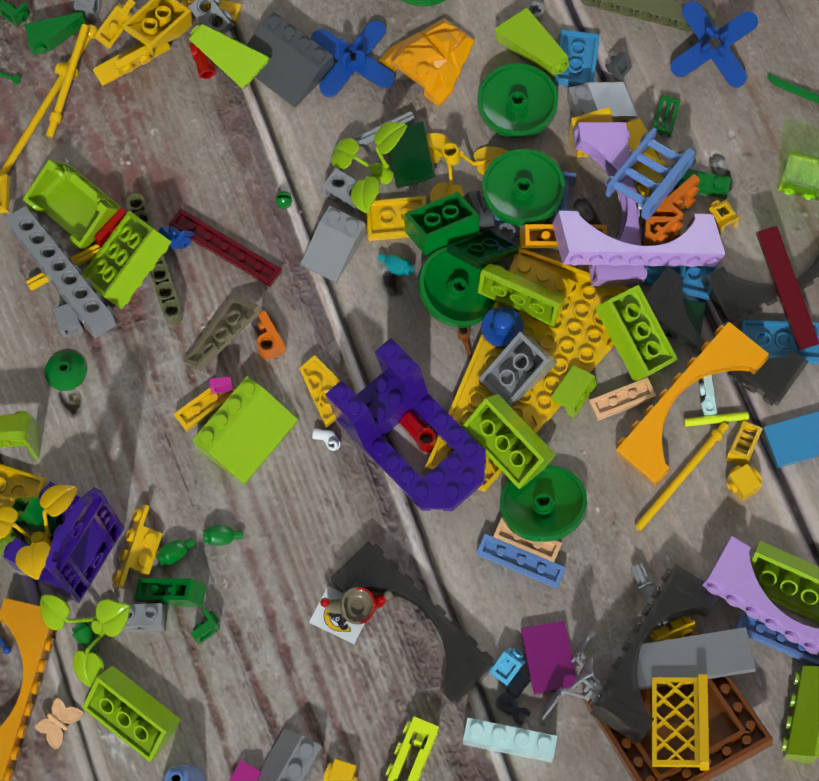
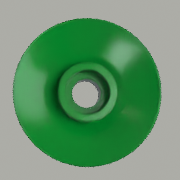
M63 351L53 355L45 366L47 382L51 387L59 391H70L77 388L83 383L87 374V366L84 359L79 354L71 351ZM63 366H68L67 370L61 371V368Z

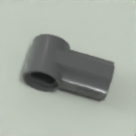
M473 190L463 196L479 214V232L495 226L492 213L486 208L480 191Z

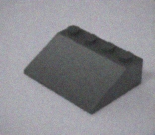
M274 11L260 24L247 46L271 58L255 78L294 108L334 67L332 54Z

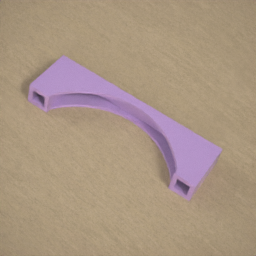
M579 122L573 129L575 150H581L589 155L606 171L609 177L611 175L615 176L632 155V150L629 149L628 143L630 133L626 128V122ZM627 175L621 183L637 192V189L634 187V179ZM617 191L621 204L622 218L616 240L642 246V228L638 222L639 208L634 200ZM589 266L591 286L640 285L647 277L646 266Z
M558 211L552 223L563 265L715 267L720 264L725 256L713 214H694L687 225L688 230L683 235L671 242L656 246L633 245L611 238L587 223L579 215L578 211Z
M731 536L722 548L702 586L707 588L711 594L724 598L731 606L742 609L749 617L762 621L769 629L785 635L787 640L803 646L810 654L819 656V629L791 619L770 601L755 577L749 556L751 547Z

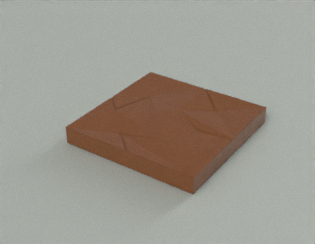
M697 630L688 636L700 635L701 633ZM614 675L601 682L603 686L611 690L601 706L592 699L589 701L583 699L633 781H709L773 745L772 736L730 676L708 679L709 771L700 770V767H652V688L620 693L617 675ZM684 684L678 690L688 697L694 691V685ZM669 686L657 687V691L663 697L672 690ZM674 693L667 701L676 708L683 699ZM664 703L657 709V713L663 718L672 711ZM686 704L679 712L688 719L694 713V709ZM675 714L667 722L676 730L684 721ZM665 725L657 731V735L663 740L672 733ZM688 725L679 732L687 741L694 735V731ZM675 736L667 744L674 751H677L684 743ZM695 740L691 743V745H693L694 747H695ZM663 747L657 753V760H667L673 754ZM688 747L679 754L684 760H695V753Z

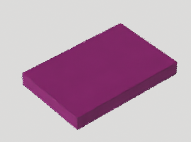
M565 621L521 628L533 695L558 691L561 687L563 689H570L576 679L574 664L571 662L572 654Z

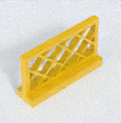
M698 674V678L652 677V767H700V770L709 771L707 674ZM657 684H667L672 690L663 697L657 691ZM684 684L694 685V691L688 697L678 690ZM674 693L683 699L676 708L667 701ZM663 703L672 710L665 718L657 713V709ZM686 704L694 709V713L688 719L679 712ZM675 714L684 721L676 730L667 722ZM663 725L672 732L665 740L657 735V731ZM687 725L694 731V735L688 741L679 733ZM675 736L684 743L677 751H674L667 744ZM694 740H695V747H694L693 745H691V743H692ZM663 747L673 754L667 760H657V753ZM688 747L695 753V760H684L679 754Z

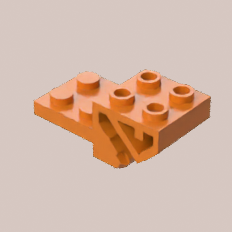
M695 174L665 198L648 221L646 219L643 220L642 246L666 244L680 236L679 231L683 225L682 220L684 216L682 211L694 205L696 202L695 196L699 191L700 178Z

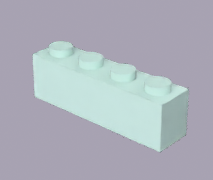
M467 718L463 745L552 763L557 736Z

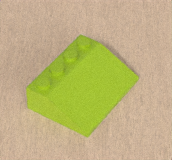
M128 211L81 276L83 279L88 278L96 291L122 309L129 303L136 289L143 284L148 273L155 268L156 262L162 254L166 253L171 241L131 211Z
M246 376L192 441L198 451L245 485L297 424L298 419L263 387Z

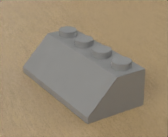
M284 728L260 770L262 773L257 781H307L324 751L323 747L301 734Z

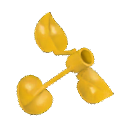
M427 133L433 164L439 162L441 157L444 158L449 173V184L445 182L436 184L430 191V201L433 202L457 191L462 197L464 196L463 188L460 185H453L452 166L457 165L461 157L472 166H477V171L484 175L489 164L508 150L499 147L480 148L473 154L474 162L463 151L459 152L457 145L450 143L447 136L440 133Z
M55 485L48 488L41 496L40 505L44 508L42 514L45 533L37 531L32 536L29 535L18 524L14 523L18 518V512L11 507L0 508V539L7 536L11 532L12 527H14L31 542V546L22 547L15 557L16 565L25 575L39 580L52 545V541L49 538L52 534L49 531L47 513L52 517H56L66 511L77 494L78 488L76 486Z

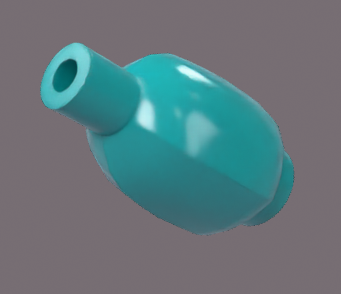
M380 253L378 256V261L383 262L385 268L393 274L401 277L411 276L415 266L411 264L410 259L398 254L387 256L383 253Z

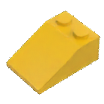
M150 0L121 25V28L153 49L179 38L192 26L191 10L177 0Z

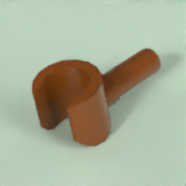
M466 327L467 333L465 334L460 333L458 328V339L463 341L467 356L470 357L472 356L469 344L470 328Z

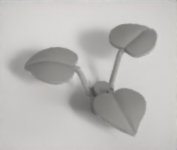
M590 631L576 648L571 660L572 663L576 660L581 666L580 675L576 677L570 690L561 687L551 697L542 716V725L546 726L548 713L565 694L580 697L586 701L592 699L600 706L609 696L611 690L600 683L601 681L594 676V658L592 657L585 665L581 661L582 651L585 649L588 641L597 636L594 631ZM581 682L586 684L583 689L586 694L574 692L573 689Z

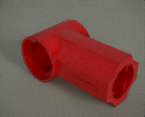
M190 42L189 45L193 60H195L199 78H212L216 74L213 61L195 44Z
M414 411L407 412L399 421V424L418 444L422 452H431L436 443L434 430L428 428ZM425 437H429L432 439L428 443H424L421 441Z

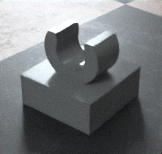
M619 51L616 56L611 57L612 61L610 64H605V67L609 73H612L615 80L621 81L632 66L626 53Z

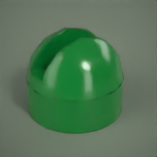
M286 191L279 192L276 196L277 206L281 209L289 208L292 205L291 195Z

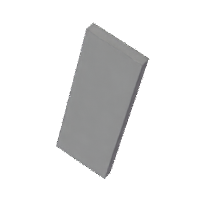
M746 627L612 649L620 693L652 688V677L698 678V674H707L708 679L756 671ZM657 684V687L668 686V685H667V684Z

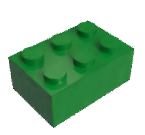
M458 191L404 213L405 233L425 256L450 244L479 234V214Z

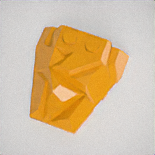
M443 18L393 45L378 61L393 73L399 69L424 88V96L440 107L452 94L455 82L460 77L463 64L466 63L475 40Z

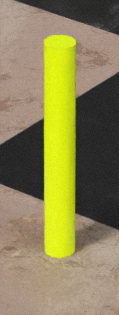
M748 411L684 418V426L749 420Z

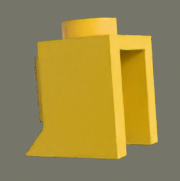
M716 200L709 205L707 214H713L719 235L723 234L725 226L729 224L733 228L737 227L740 216L734 212L727 200L722 202ZM722 211L725 216L721 217L719 212Z

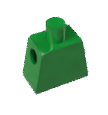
M34 496L18 497L12 506L18 512L16 522L33 532L41 531L45 533L42 514L44 508L41 507L40 500ZM47 513L49 531L54 535L56 528L62 524L56 521L59 515L52 517Z

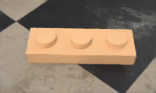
M647 377L590 399L589 405L596 420L600 421L656 399V393Z
M501 518L493 536L552 562H555L562 543L557 540L535 542L521 538L506 526L503 518Z

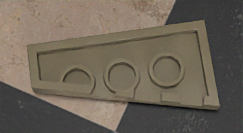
M230 296L183 362L191 368L202 371L262 311L260 306Z

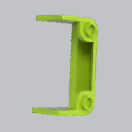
M26 411L0 415V448L26 446L34 459H39V426L33 416L29 415Z

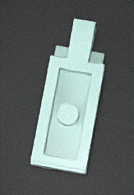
M712 375L702 378L703 383H699L700 395H705V400L701 403L704 416L717 414Z

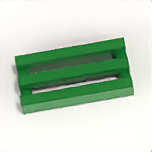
M661 95L653 127L657 129L659 135L663 136V134H666L667 137L671 138L681 100ZM666 101L668 103L662 125L657 127L663 103ZM674 103L675 108L669 129H665L671 104Z

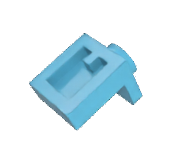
M508 648L503 652L489 673L508 686L527 661L523 658L524 655L515 648Z

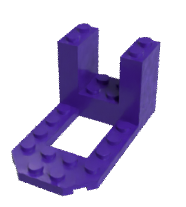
M390 338L375 351L382 373L357 395L341 380L325 396L338 424L422 511H431V509L453 511L485 483L486 451L428 393L420 366ZM415 411L454 451L423 479L383 438L399 424V421L407 412Z
M50 481L47 486H44L40 491L39 500L48 488L56 484ZM95 487L82 497L76 495L66 511L59 515L58 518L63 520L64 523L59 525L54 532V539L46 559V565L39 580L34 579L77 603L81 602L124 531L123 525L104 493ZM14 538L12 542L6 545L3 557L12 568L23 573L16 565L15 557L22 547L30 545Z

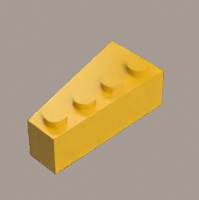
M640 118L626 123V128L630 133L629 149L632 150V153L640 145L643 135L648 133ZM649 147L644 155L667 167L664 159L659 160L658 151ZM639 161L633 167L634 170L656 183H661L664 180L663 175ZM636 181L638 193L644 197H650L652 190Z

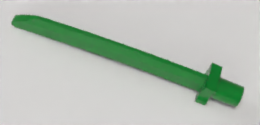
M768 74L767 78L773 85L819 104L818 94Z

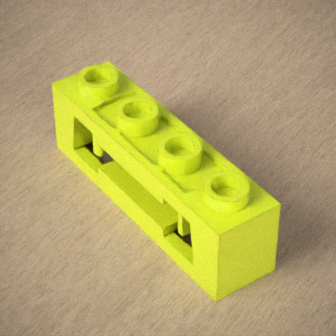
M413 717L412 722L407 721L403 734H406L403 743L399 742L394 755L397 758L395 763H390L385 775L389 777L387 781L399 780L411 751L410 743L414 735H417L414 740V746L419 747L420 750L407 781H419L439 732V726L417 717ZM428 738L424 749H421L424 739Z

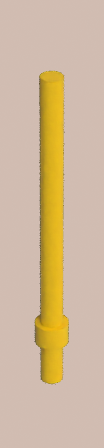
M86 24L81 25L54 111L50 113L48 119L50 123L45 136L49 138L54 137L57 125L60 124L62 119V109L89 30V26Z

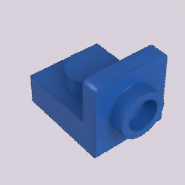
M172 226L161 227L158 231L171 241L169 246L172 249L187 248L194 236L192 231L180 232Z

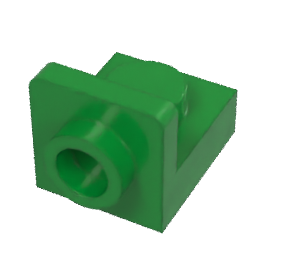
M0 0V15L18 27L28 19L30 10L27 3L23 2L16 8L11 2L7 3L4 0Z
M206 608L201 611L208 621L205 623L200 622L193 628V632L190 633L198 645L220 630L217 625L220 620L213 611L208 612Z

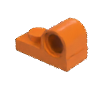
M266 311L260 312L258 314L259 322H257V326L262 334L258 337L256 343L258 352L262 358L272 359L286 352L285 345ZM265 344H272V347L269 349L262 348Z

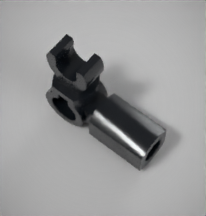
M519 671L505 690L507 692L501 694L496 699L495 705L498 710L505 712L508 716L511 714L515 723L521 726L524 722L519 719V713H524L526 716H529L531 713L527 708H519L517 706L518 703L513 699H517L531 682V679Z

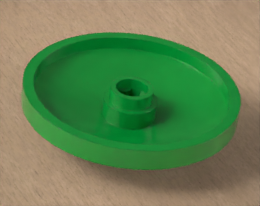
M522 63L503 65L490 72L482 81L477 98L478 111L484 123L491 130L509 138L531 137L542 132L553 121L558 107L557 89L551 78L537 67Z
M515 149L499 155L489 164L482 180L483 199L488 209L498 219L517 226L539 224L549 219L561 206L565 193L564 176L557 163L546 154L531 149Z
M447 247L435 251L424 262L418 275L417 286L422 304L435 319L448 326L465 328L479 324L486 313L493 309L496 302L478 293L480 274L487 265L477 269L447 253Z
M547 465L543 471L521 489H518L509 479L500 495V510L506 526L519 537L535 542H550L566 537L579 527L587 512V494L581 480L569 470L555 465Z

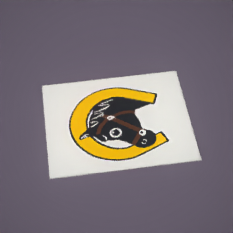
M327 586L322 598L339 600L343 598L344 593ZM320 602L309 623L352 644H355L364 624L357 625L346 621L342 614L330 613L325 607L321 606Z

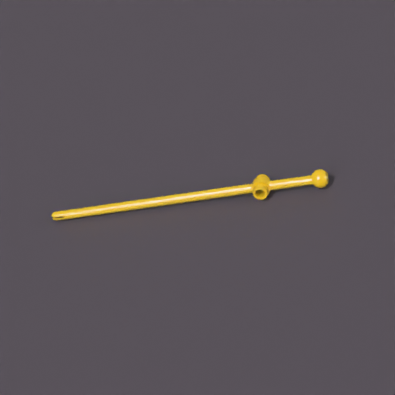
M92 24L88 25L89 30L80 56L90 40L95 39L93 35L98 28ZM70 59L67 63L59 62L56 65L55 73L59 77L0 170V175L8 174L61 89ZM78 69L75 70L72 80L77 78Z

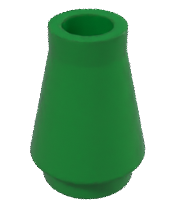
M83 622L72 628V636L85 651L96 639L91 625L88 622ZM97 644L91 649L90 653L99 651Z

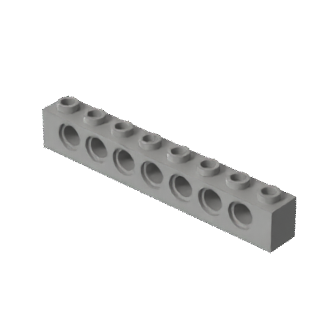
M24 206L4 218L9 231L94 339L116 326L113 318L116 315L109 305L106 307L103 304L104 299L98 291L95 293L92 290L93 285L88 278L83 279L80 268L76 264L72 265V260L68 253L60 250L59 242L55 237L51 238L49 236L50 232L45 224L40 225V220L34 211L30 212Z

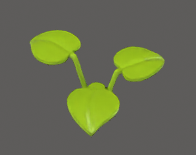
M386 122L377 130L374 137V142L377 144L375 150L382 163H375L371 166L355 156L359 150V144L352 138L341 140L332 152L331 163L338 170H344L349 167L353 159L370 169L371 176H367L365 180H358L351 190L353 204L364 213L368 214L370 206L379 193L380 183L386 185L393 179L394 173L389 169V164L386 163L382 154L389 153L396 146L407 128L405 123Z
M45 594L40 599V611L43 622L48 628L61 630L64 628L65 622H92L91 628L94 633L98 634V637L86 648L85 652L79 650L73 657V669L76 676L83 684L92 688L97 676L104 672V664L98 654L90 653V651L101 638L105 637V634L115 637L123 631L129 617L131 605L111 599H104L97 604L96 616L69 619L67 617L70 614V607L67 602L59 596Z

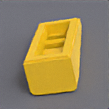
M743 420L726 461L741 467L748 464L763 428ZM743 430L755 434V437L744 433ZM740 438L745 439V440H747V441H750V442H752V444L749 443V442H746V441H744V440H741ZM736 446H740V447L745 448V449H747V450H749V451H746V450L741 449V448L736 447Z

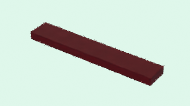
M181 208L169 223V227H175L180 232L192 231L194 233L192 241L268 287L273 285L282 272L278 266Z
M774 226L756 232L797 350L801 351L819 345V340L778 227Z

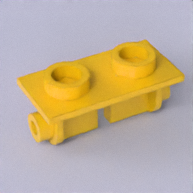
M683 616L670 623L673 630L670 631L665 625L652 631L649 637L652 642L686 637L696 631V623L689 616Z

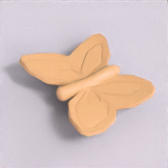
M55 698L51 707L52 714L48 713V719L40 720L34 727L40 733L46 734V739L51 747L58 749L62 744L64 735L61 728L64 731L68 729V726L64 723L73 724L79 721L83 716V711L75 707L66 708L62 700Z

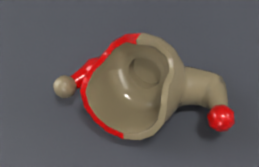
M355 587L349 589L342 599L329 600L322 598L320 604L330 613L342 614L346 621L360 625L368 622L376 609L384 606L387 600L393 598V593L387 590L382 595L373 596L369 590L363 587Z

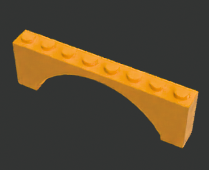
M730 322L725 326L721 325L715 331L714 335L716 337L711 342L709 340L705 342L700 349L702 353L697 358L694 356L686 365L688 367L683 374L679 372L672 381L674 383L669 390L665 388L658 396L660 400L655 406L651 404L644 412L646 416L641 422L637 420L630 428L632 432L628 437L623 436L616 444V454L655 487L670 471V467L665 463L663 455L662 433L667 414L678 396L696 381L716 373L750 371L752 374H755L768 360L769 353Z
M4 598L0 609V622L7 625L15 637L23 664V680L18 700L8 718L0 726V781H12L14 774L12 767L14 761L18 760L21 751L19 744L21 738H24L27 733V718L32 715L34 710V703H32L34 695L39 693L41 686L39 679L41 673H44L47 667L46 656L48 651H51L53 648L54 639L52 637L54 630L48 628L43 622L40 606Z

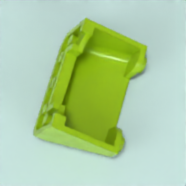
M48 160L23 198L31 211L46 213L71 234L69 236L70 243L79 250L88 248L95 241L94 236L121 209L116 202L75 168L54 160Z

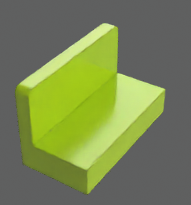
M573 365L551 396L552 401L564 406L567 415L575 418L597 386L595 376Z

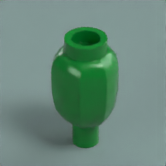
M214 525L203 530V543H208L210 546L228 545L234 539H243L242 530L234 531L229 526Z
M192 538L186 541L175 540L162 546L159 549V553L155 554L161 566L164 564L172 565L185 557L188 549L195 546Z

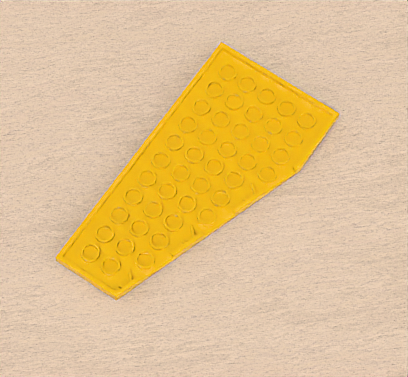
M519 247V253H516L509 272L521 255L576 282L554 327L515 310L523 320V333L529 334L557 361L541 381L511 406L537 434L562 406L552 401L551 396L571 367L575 365L591 373L614 347V343L595 307L631 288L624 285L591 286L590 273L569 265H563L561 262ZM496 301L495 304H494V306H493V309H494V308H497V307H508V306H506V305H504V304H501V303H499V302ZM483 335L479 339L448 412L461 427L485 398L494 395L479 378L505 348L491 345L484 340ZM439 436L425 466V469L428 471H432L454 452ZM487 455L485 483L478 488V490L485 493L503 473Z

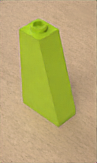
M525 8L494 29L496 40L551 77L562 74L569 67L566 53L528 8Z
M205 24L201 26L196 25L190 32L192 36L189 40L242 89H245L271 60L269 56Z

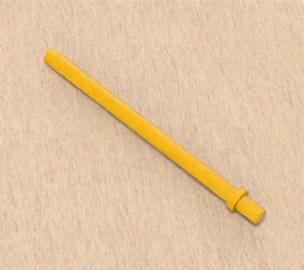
M722 422L716 430L710 433L709 439L634 525L639 531L643 530L716 442H720L723 439L722 435L729 428L727 423Z

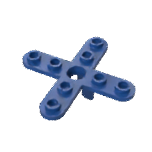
M695 1L687 2L682 8V16L700 42L672 61L671 72L676 77H684L712 59L730 86L734 88L741 87L746 82L747 75L729 46L752 32L758 25V17L755 13L747 11L717 30L699 3ZM718 38L721 44L717 49H711L710 39Z
M370 22L351 46L343 39L337 38L326 30L319 29L313 32L311 39L332 54L333 58L338 61L320 83L319 87L322 95L326 97L337 95L355 72L381 88H389L394 84V73L368 57L386 33L385 25L382 22ZM350 53H356L355 61H351Z

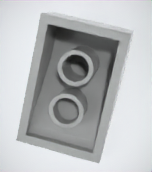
M587 82L568 88L567 101L573 118L607 107L611 109L613 122H623L637 118L624 82Z
M329 206L316 228L300 265L337 283L367 234L366 223Z
M519 332L479 380L494 395L499 394L511 407L541 381L557 361L529 334Z

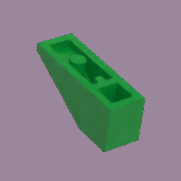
M83 12L24 24L31 53L42 54L53 50L77 33L81 25L86 24Z
M139 578L134 600L180 607H203L207 586L193 579Z

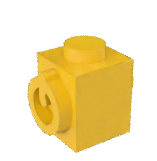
M748 464L743 467L738 465L729 471L730 474L726 480L727 488L732 494L735 493L740 502L759 492L763 481L759 472L754 467H749Z
M335 759L334 763H328L323 781H358V777H355L357 766Z

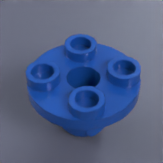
M497 307L490 310L484 316L481 324L484 340L500 348L507 347L517 334L523 332L524 329L521 316L515 310L508 307Z

